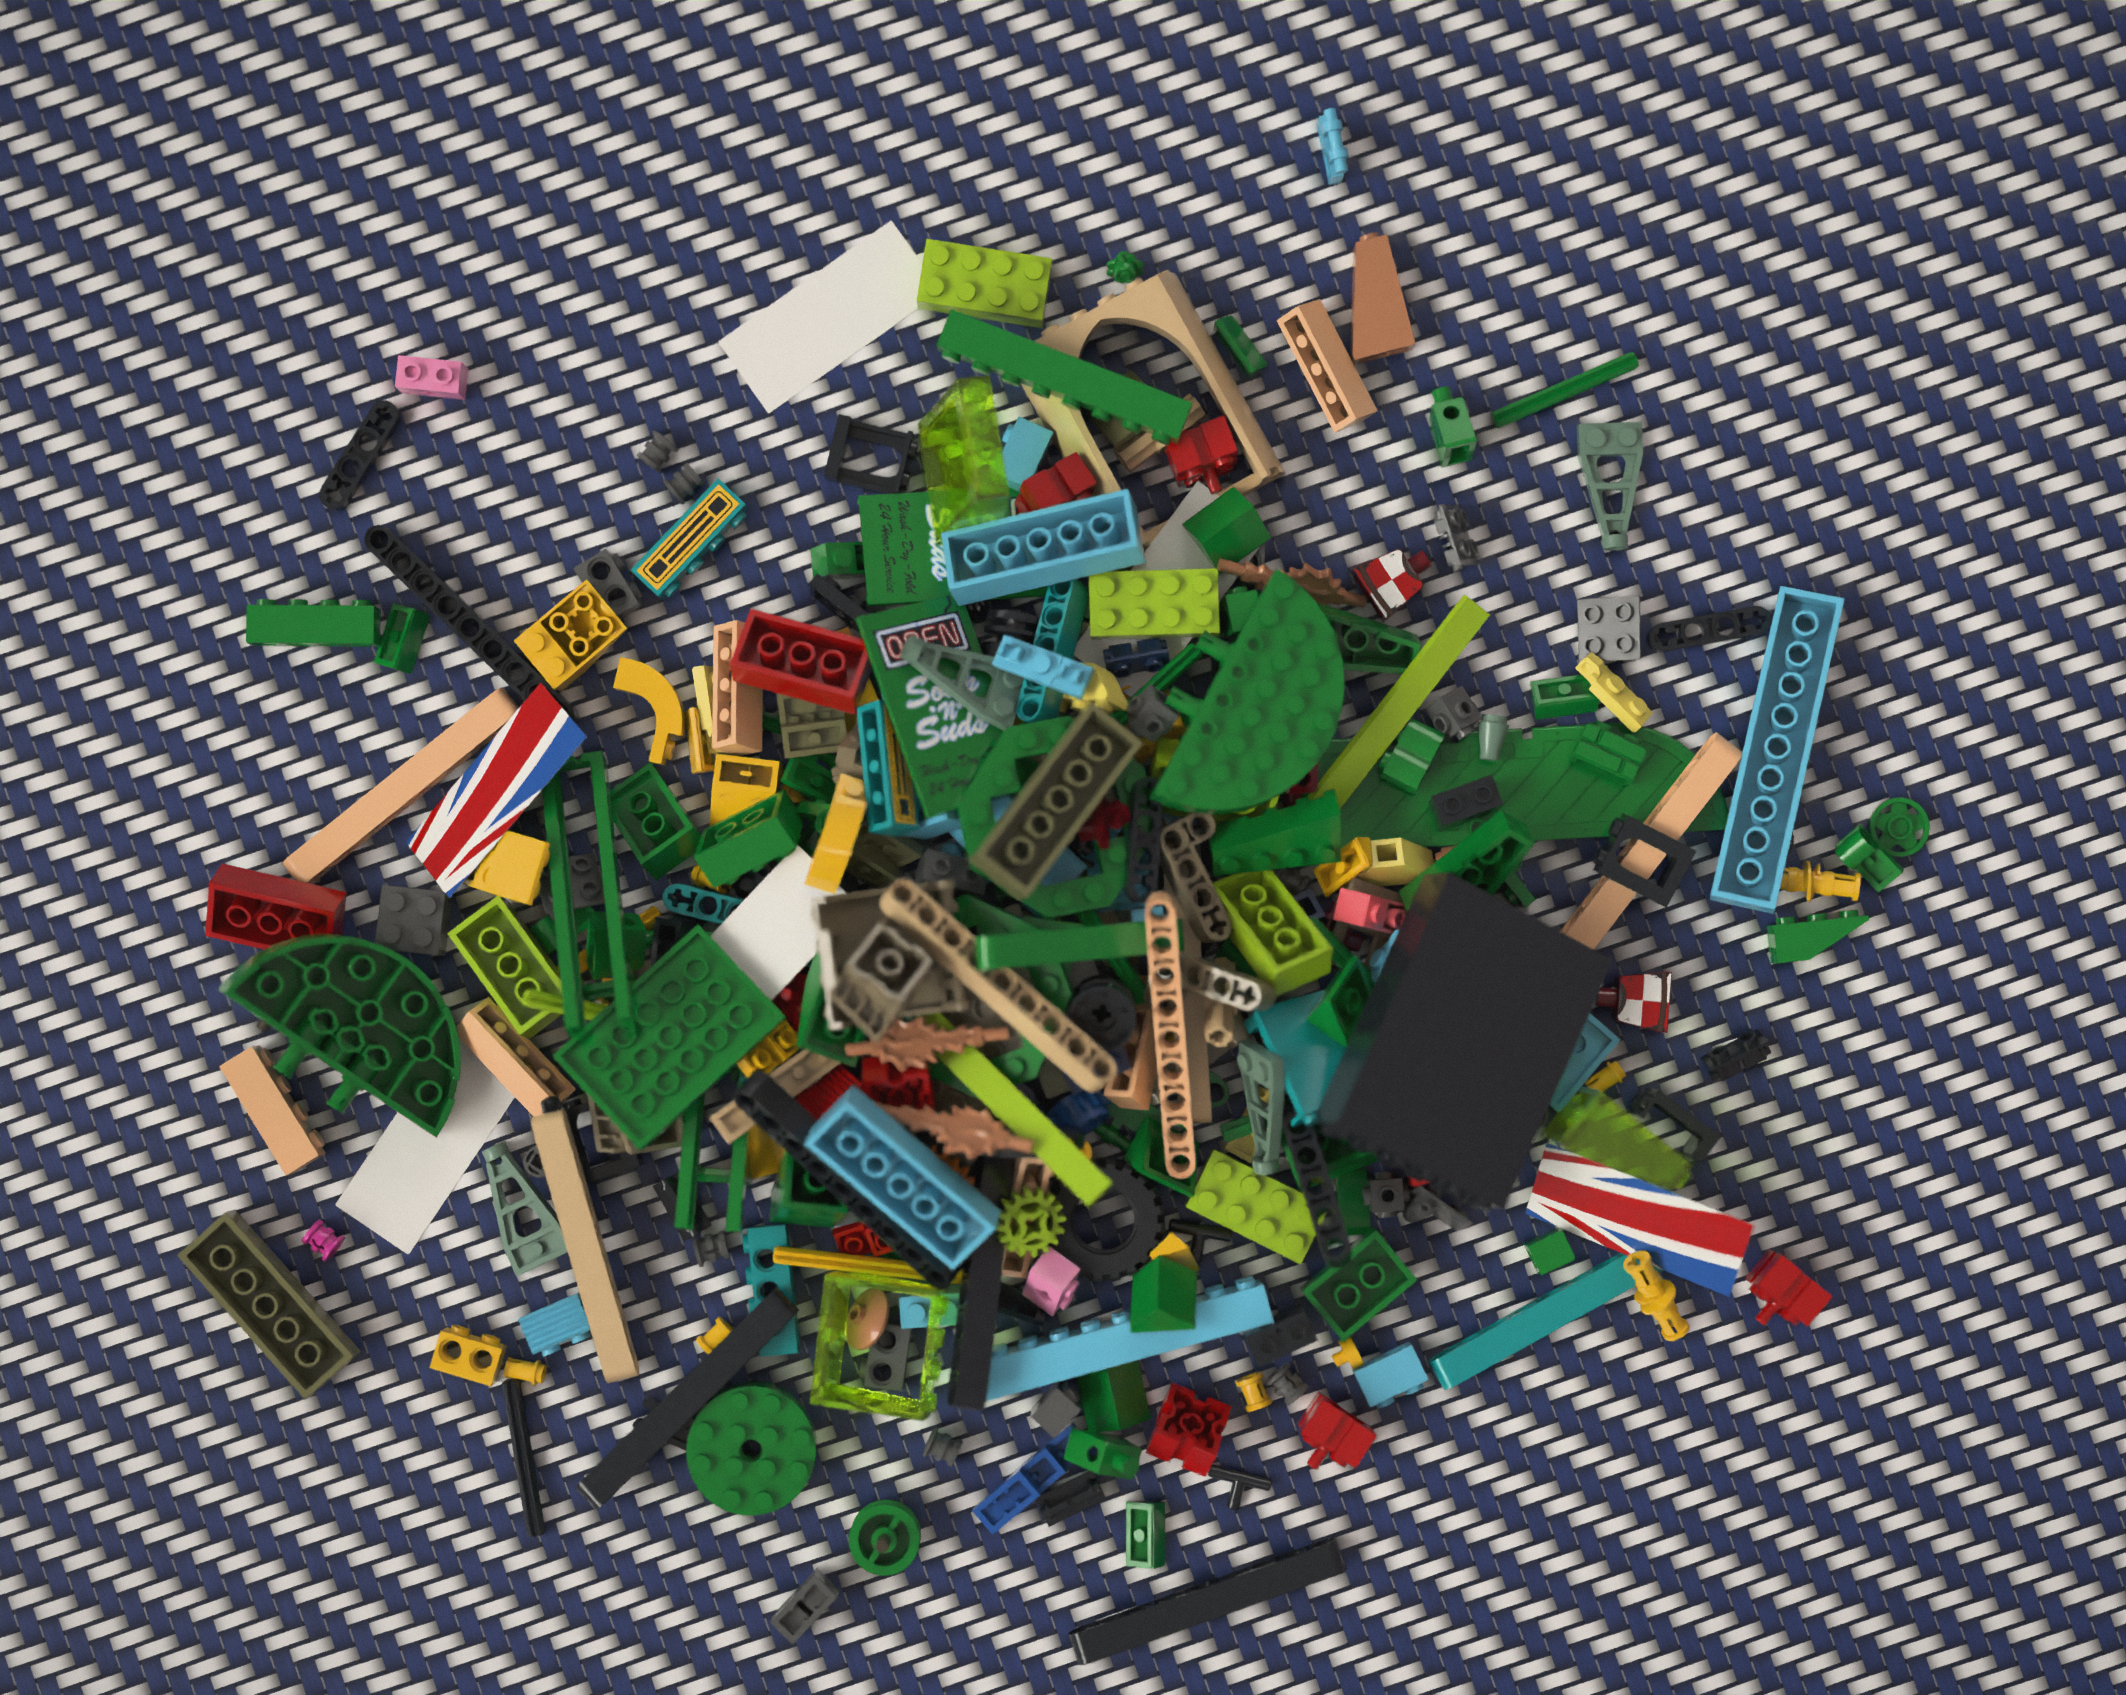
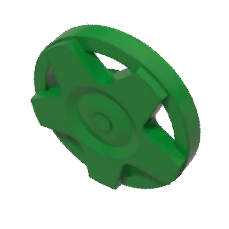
M1902 797L1891 798L1880 803L1872 812L1868 822L1869 833L1892 857H1905L1919 851L1926 843L1930 831L1929 819L1924 809L1915 801ZM1891 804L1888 814L1880 813L1883 808ZM1907 805L1914 808L1918 814L1910 815ZM1875 827L1881 830L1882 834L1879 839L1876 835ZM1923 828L1922 836L1919 842H1917L1915 832ZM1895 845H1900L1905 851L1896 852L1891 849Z

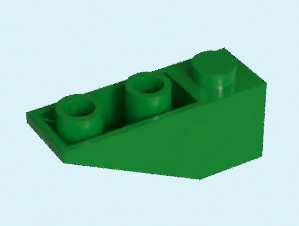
M862 542L823 543L810 549L813 578L816 574H819L822 578H825L827 575L834 580L865 577Z
M1858 910L1840 911L1839 918L1827 919L1826 913L1807 915V921L1795 922V916L1775 918L1776 925L1766 926L1770 962L1786 963L1810 960L1867 922L1869 915L1859 916Z

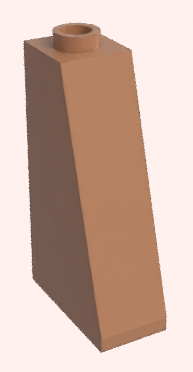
M1374 232L1359 237L1360 241L1355 243L1353 249L1350 358L1354 365L1411 351L1416 345L1387 234L1378 236V233Z

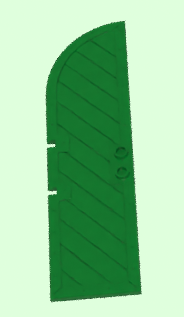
M1606 723L1613 728L1611 732L1622 737L1624 734L1633 735L1642 741V746L1647 748L1633 782L1627 787L1569 761L1585 725L1532 727V739H1523L1522 728L1508 729L1499 755V761L1480 759L1479 731H1474L1464 739H1458V743H1449V740L1446 742L1443 740L1414 795L1381 778L1384 769L1380 768L1379 764L1387 750L1390 752L1394 751L1398 742L1393 740L1340 809L1341 848L1356 837H1369L1370 840L1403 838L1425 848L1458 845L1498 812L1439 832L1428 802L1433 795L1490 775L1493 776L1503 802V806L1499 811L1502 810L1526 824L1534 841L1610 837L1608 830L1616 817L1620 819L1623 813L1643 823L1695 754L1677 740L1654 729L1642 726L1634 733L1623 723ZM1352 738L1331 739L1330 744L1319 759L1318 783ZM1720 786L1684 833L1725 831L1729 811ZM1302 793V798L1308 797L1310 793Z

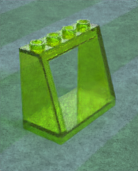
M990 375L959 378L921 419L917 427L936 546L943 545L941 537L943 532L1004 518L1010 497Z
M1582 1086L1540 1134L1550 1144L1670 1191H1673L1675 1187L1680 1189L1691 1176V1173L1688 1172L1693 1166L1600 1090Z
M837 1270L826 1274L810 1404L920 1421L930 1417L931 1413L935 1412L937 1406V1394L933 1393L934 1380L938 1381L941 1372V1362L937 1361L938 1348L943 1347L945 1330L941 1329L942 1316H946L949 1303L948 1297L944 1296L945 1290L937 1289L929 1284L881 1275ZM851 1285L931 1299L919 1400L840 1384Z

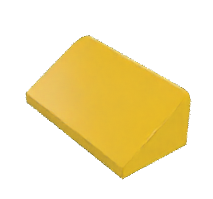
M696 707L689 708L685 711L691 772L692 774L713 772V755L708 754L706 734L704 730H701L699 710Z
M1354 838L1341 848V862L1320 864L1313 869L1325 897H1330L1372 865L1370 838Z
M1170 1233L1150 1253L1152 1260L1161 1255L1196 1272L1200 1270L1189 1247L1173 1233Z

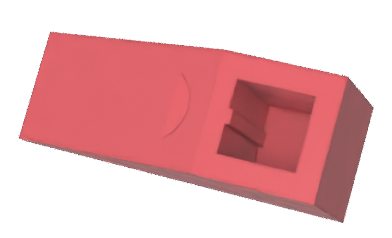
M1340 888L1333 920L1392 934L1395 930L1400 929L1407 911L1402 903Z

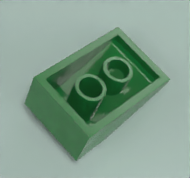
M651 762L610 790L614 823L640 864L656 881L696 852L701 832Z
M816 951L805 982L796 1047L855 1067L859 1055L847 1056L845 1044L864 1042L865 1032L859 1025L830 1030L829 1022L825 1017V989H823L820 982L822 971L821 959Z

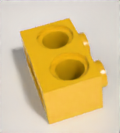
M454 1324L451 1325V1328L446 1327L441 1330L429 1368L488 1386H492L497 1382L507 1345L500 1343V1338L489 1334H482L481 1337L469 1334L470 1329ZM449 1341H456L460 1344L462 1351L459 1357L449 1354L447 1350ZM480 1350H486L491 1354L492 1363L490 1366H483L478 1361Z

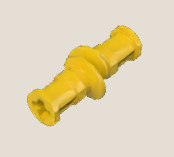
M1805 860L1802 870L1797 867L1784 868L1780 889L1786 890V892H1805L1807 902H1811L1815 893L1829 897L1832 895L1851 897L1852 901H1857L1860 891L1861 873H1855L1853 876L1836 874L1832 871L1820 872V864H1817L1812 871L1810 861Z
M1647 1251L1634 1252L1624 1260L1623 1267L1635 1280L1638 1290L1634 1298L1637 1303L1641 1304V1312L1646 1315H1653L1662 1328L1661 1334L1665 1340L1675 1341L1684 1337L1690 1327L1687 1320L1681 1318L1677 1305L1674 1302L1676 1297L1674 1284L1669 1280L1661 1279L1658 1272L1654 1270L1651 1264V1256ZM1636 1259H1639L1640 1265L1637 1264ZM1672 1327H1675L1677 1333H1674Z

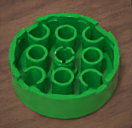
M743 1381L726 1386L719 1390L698 1411L692 1423L686 1446L687 1464L691 1477L699 1491L711 1503L725 1511L745 1516L763 1515L776 1511L798 1496L811 1476L815 1464L817 1443L814 1424L808 1411H806L794 1395L778 1385L764 1381ZM747 1440H755L760 1443L761 1450L756 1454L750 1455V1453L744 1450L743 1444Z

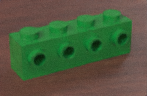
M257 599V605H247L246 643L253 646L380 647L381 609L371 606V601L352 600V605H340L339 600H320V605H308V600L291 599L288 601V605H276V600Z

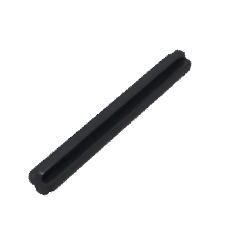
M512 1378L502 1383L526 1532L528 1537H537L545 1533V1526L521 1382L519 1379Z

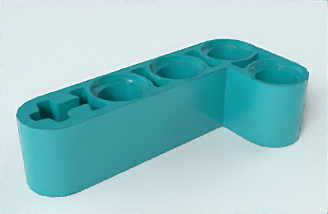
M677 883L665 889L662 900L664 906L672 912L722 924L733 913L735 907L745 899L689 884ZM682 890V896L695 898L694 904L683 902L677 906V900L673 898V894L679 893ZM709 896L717 902V910L712 915L706 913L703 909V902Z

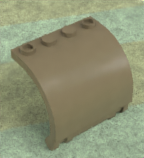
M954 879L915 884L951 917H953V912L958 911L957 901L954 902L952 891L955 888ZM888 888L812 898L811 916L816 924L818 937L816 939V951L820 956L822 966L820 982L823 989H825V1017L829 1022L830 1030L858 1025L827 994L844 971L848 961L878 923L880 924L883 919L888 917L880 906V899ZM937 891L940 893L941 904L938 901ZM895 895V898L898 901L904 903L903 899L900 896ZM919 916L923 923L928 924L925 918ZM893 922L916 946L922 948L926 952L927 957L932 959L936 965L915 996L903 1008L898 1018L972 1009L971 999H967L966 985ZM944 938L948 945L953 946L950 940ZM952 988H953L954 1001H952V996H951V989H952Z

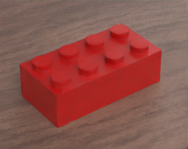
M750 608L730 662V669L733 681L856 715V708L859 707L872 670V664L864 641L861 638Z
M222 863L209 882L205 936L266 949L285 940L306 935H343L347 892Z

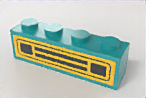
M717 479L641 558L631 571L661 600L665 596L671 598L681 588L682 584L680 581L687 573L690 575L694 574L702 566L704 561L701 558L709 550L714 552L724 543L726 538L723 535L731 527L736 529L745 521L748 516L745 512L749 508L720 479Z
M879 699L857 707L869 833L898 837L920 830L915 785L885 701Z

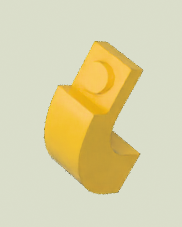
M620 657L613 688L617 691L644 697L650 703L656 716V730L649 762L665 766L666 759L671 760L674 753L675 741H671L672 735L685 737V711L681 698L673 685L661 673L642 662Z
M843 773L840 774L820 839L810 862L804 882L805 885L833 894L836 893L867 804L864 780Z

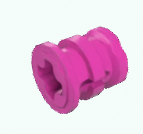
M319 1219L306 1232L302 1242L305 1245L308 1243L312 1245L311 1250L315 1253H322V1260L326 1262L337 1252L346 1237L343 1235L335 1236V1231L330 1227L325 1228L323 1226L324 1222Z

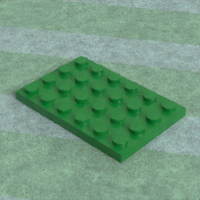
M699 924L631 984L636 1027L618 1028L616 1002L613 1000L586 1025L587 1035L571 1038L552 1055L640 1152L786 1020L785 1015Z

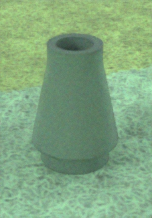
M1482 714L1483 718L1481 722H1478L1480 759L1499 761V755L1509 729L1507 717Z

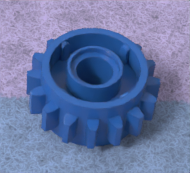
M1104 1089L1098 1092L1084 1090L1075 1095L1071 1093L1053 1106L1047 1113V1117L1052 1124L1077 1126L1084 1135H1087L1108 1119L1111 1114L1108 1107L1112 1105V1101L1104 1096Z

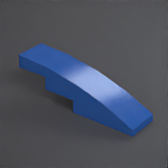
M1074 1422L1065 1427L1055 1439L1052 1438L972 1509L973 1513L992 1535L1036 1500L1046 1488L1065 1474L1068 1468L1074 1464L1063 1459L1071 1428H1078Z

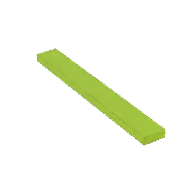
M1466 595L1461 597L1319 781L1316 792H1311L1308 795L1309 801L1323 797L1324 791L1335 789L1339 809H1341L1490 616L1488 612Z
M941 1013L918 1015L915 1018L926 1016L925 1025L937 1023L939 1024L937 1030H940L942 1027H945L947 1031L956 1029ZM964 1046L962 1054L952 1050H945L943 1054L934 1052L1018 1137L1034 1141L1032 1151L1088 1207H1091L1113 1185L975 1047Z

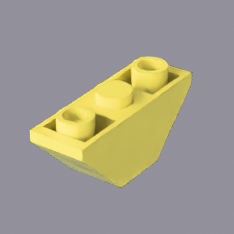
M1079 662L1093 667L1094 673L1082 700L1063 693L1059 712L1066 713L1068 709L1080 712L1091 702L1107 714H1112L1113 710L1127 711L1128 703L1114 674L1094 663Z
M1403 838L1371 840L1372 865L1359 874L1358 879L1380 887L1408 884L1434 863L1432 850ZM1348 882L1346 885H1344L1342 888H1343V889H1347V888H1348V885H1349V882Z

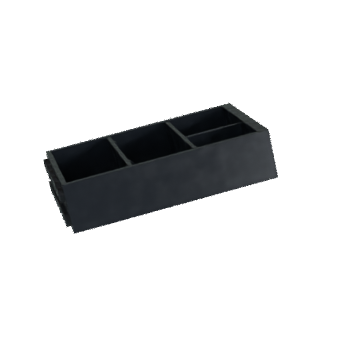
M1451 873L1423 875L1313 1122L1322 1126L1321 1133L1336 1140L1342 1138L1350 1141L1349 1147L1364 1154L1369 1152L1377 1155L1376 1160L1389 1167L1394 1168L1397 1166L1405 1169L1404 1174L1420 1182L1425 1180L1433 1183L1432 1189L1448 1196L1452 1194L1460 1197L1459 1202L1473 1209L1478 1207L1490 1212L1491 1207L1504 1209L1613 960Z

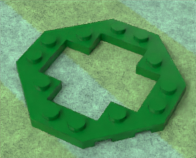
M1058 717L1007 727L1003 730L992 751L986 757L969 787L957 803V811L968 859L996 824L990 798L1021 791L1014 760L1049 754L1074 719L1072 717ZM1134 759L1129 761L1113 783L1116 800L1121 801L1128 808L1130 806L1132 785L1138 779L1146 777L1144 766ZM1148 784L1140 790L1142 794L1146 795V805L1147 798L1150 796ZM1146 805L1139 806V810H1153V806L1146 807ZM1141 815L1137 821V826L1141 832L1148 833L1152 829V821L1148 816ZM1128 823L1122 826L1124 836L1110 839L1109 848L1100 849L1098 842L1094 843L1101 874L1042 886L1040 880L1031 894L1020 901L1034 909L1037 914L1045 919L1111 906L1124 885ZM1140 847L1137 849L1135 853V859L1137 862L1140 860L1146 848ZM969 862L971 870H973L980 876L986 877L987 879L998 885L985 873H983L971 862ZM998 885V888H1000L1001 890H1003L1004 892H1006L1007 894H1009L1010 896H1012V895H1011L1009 892H1007L1004 888H1002L1000 885Z
M970 893L954 899V902L957 901L958 911L953 912V918L965 929L978 925L982 936L1047 931V929L1035 926L1009 911L984 902L981 898ZM1053 963L1027 966L1036 991L1064 1015L1074 995V990L1064 964ZM917 1015L902 1017V1019L904 1020V1022H910L917 1017ZM1043 1025L1044 1029L1048 1033L1052 1034L1050 1028L1046 1025ZM1020 1033L1019 1035L1024 1047L988 1060L1013 1086L1038 1077L1046 1058L1038 1048ZM934 1053L937 1063L929 1062L931 1077L976 1099H980Z

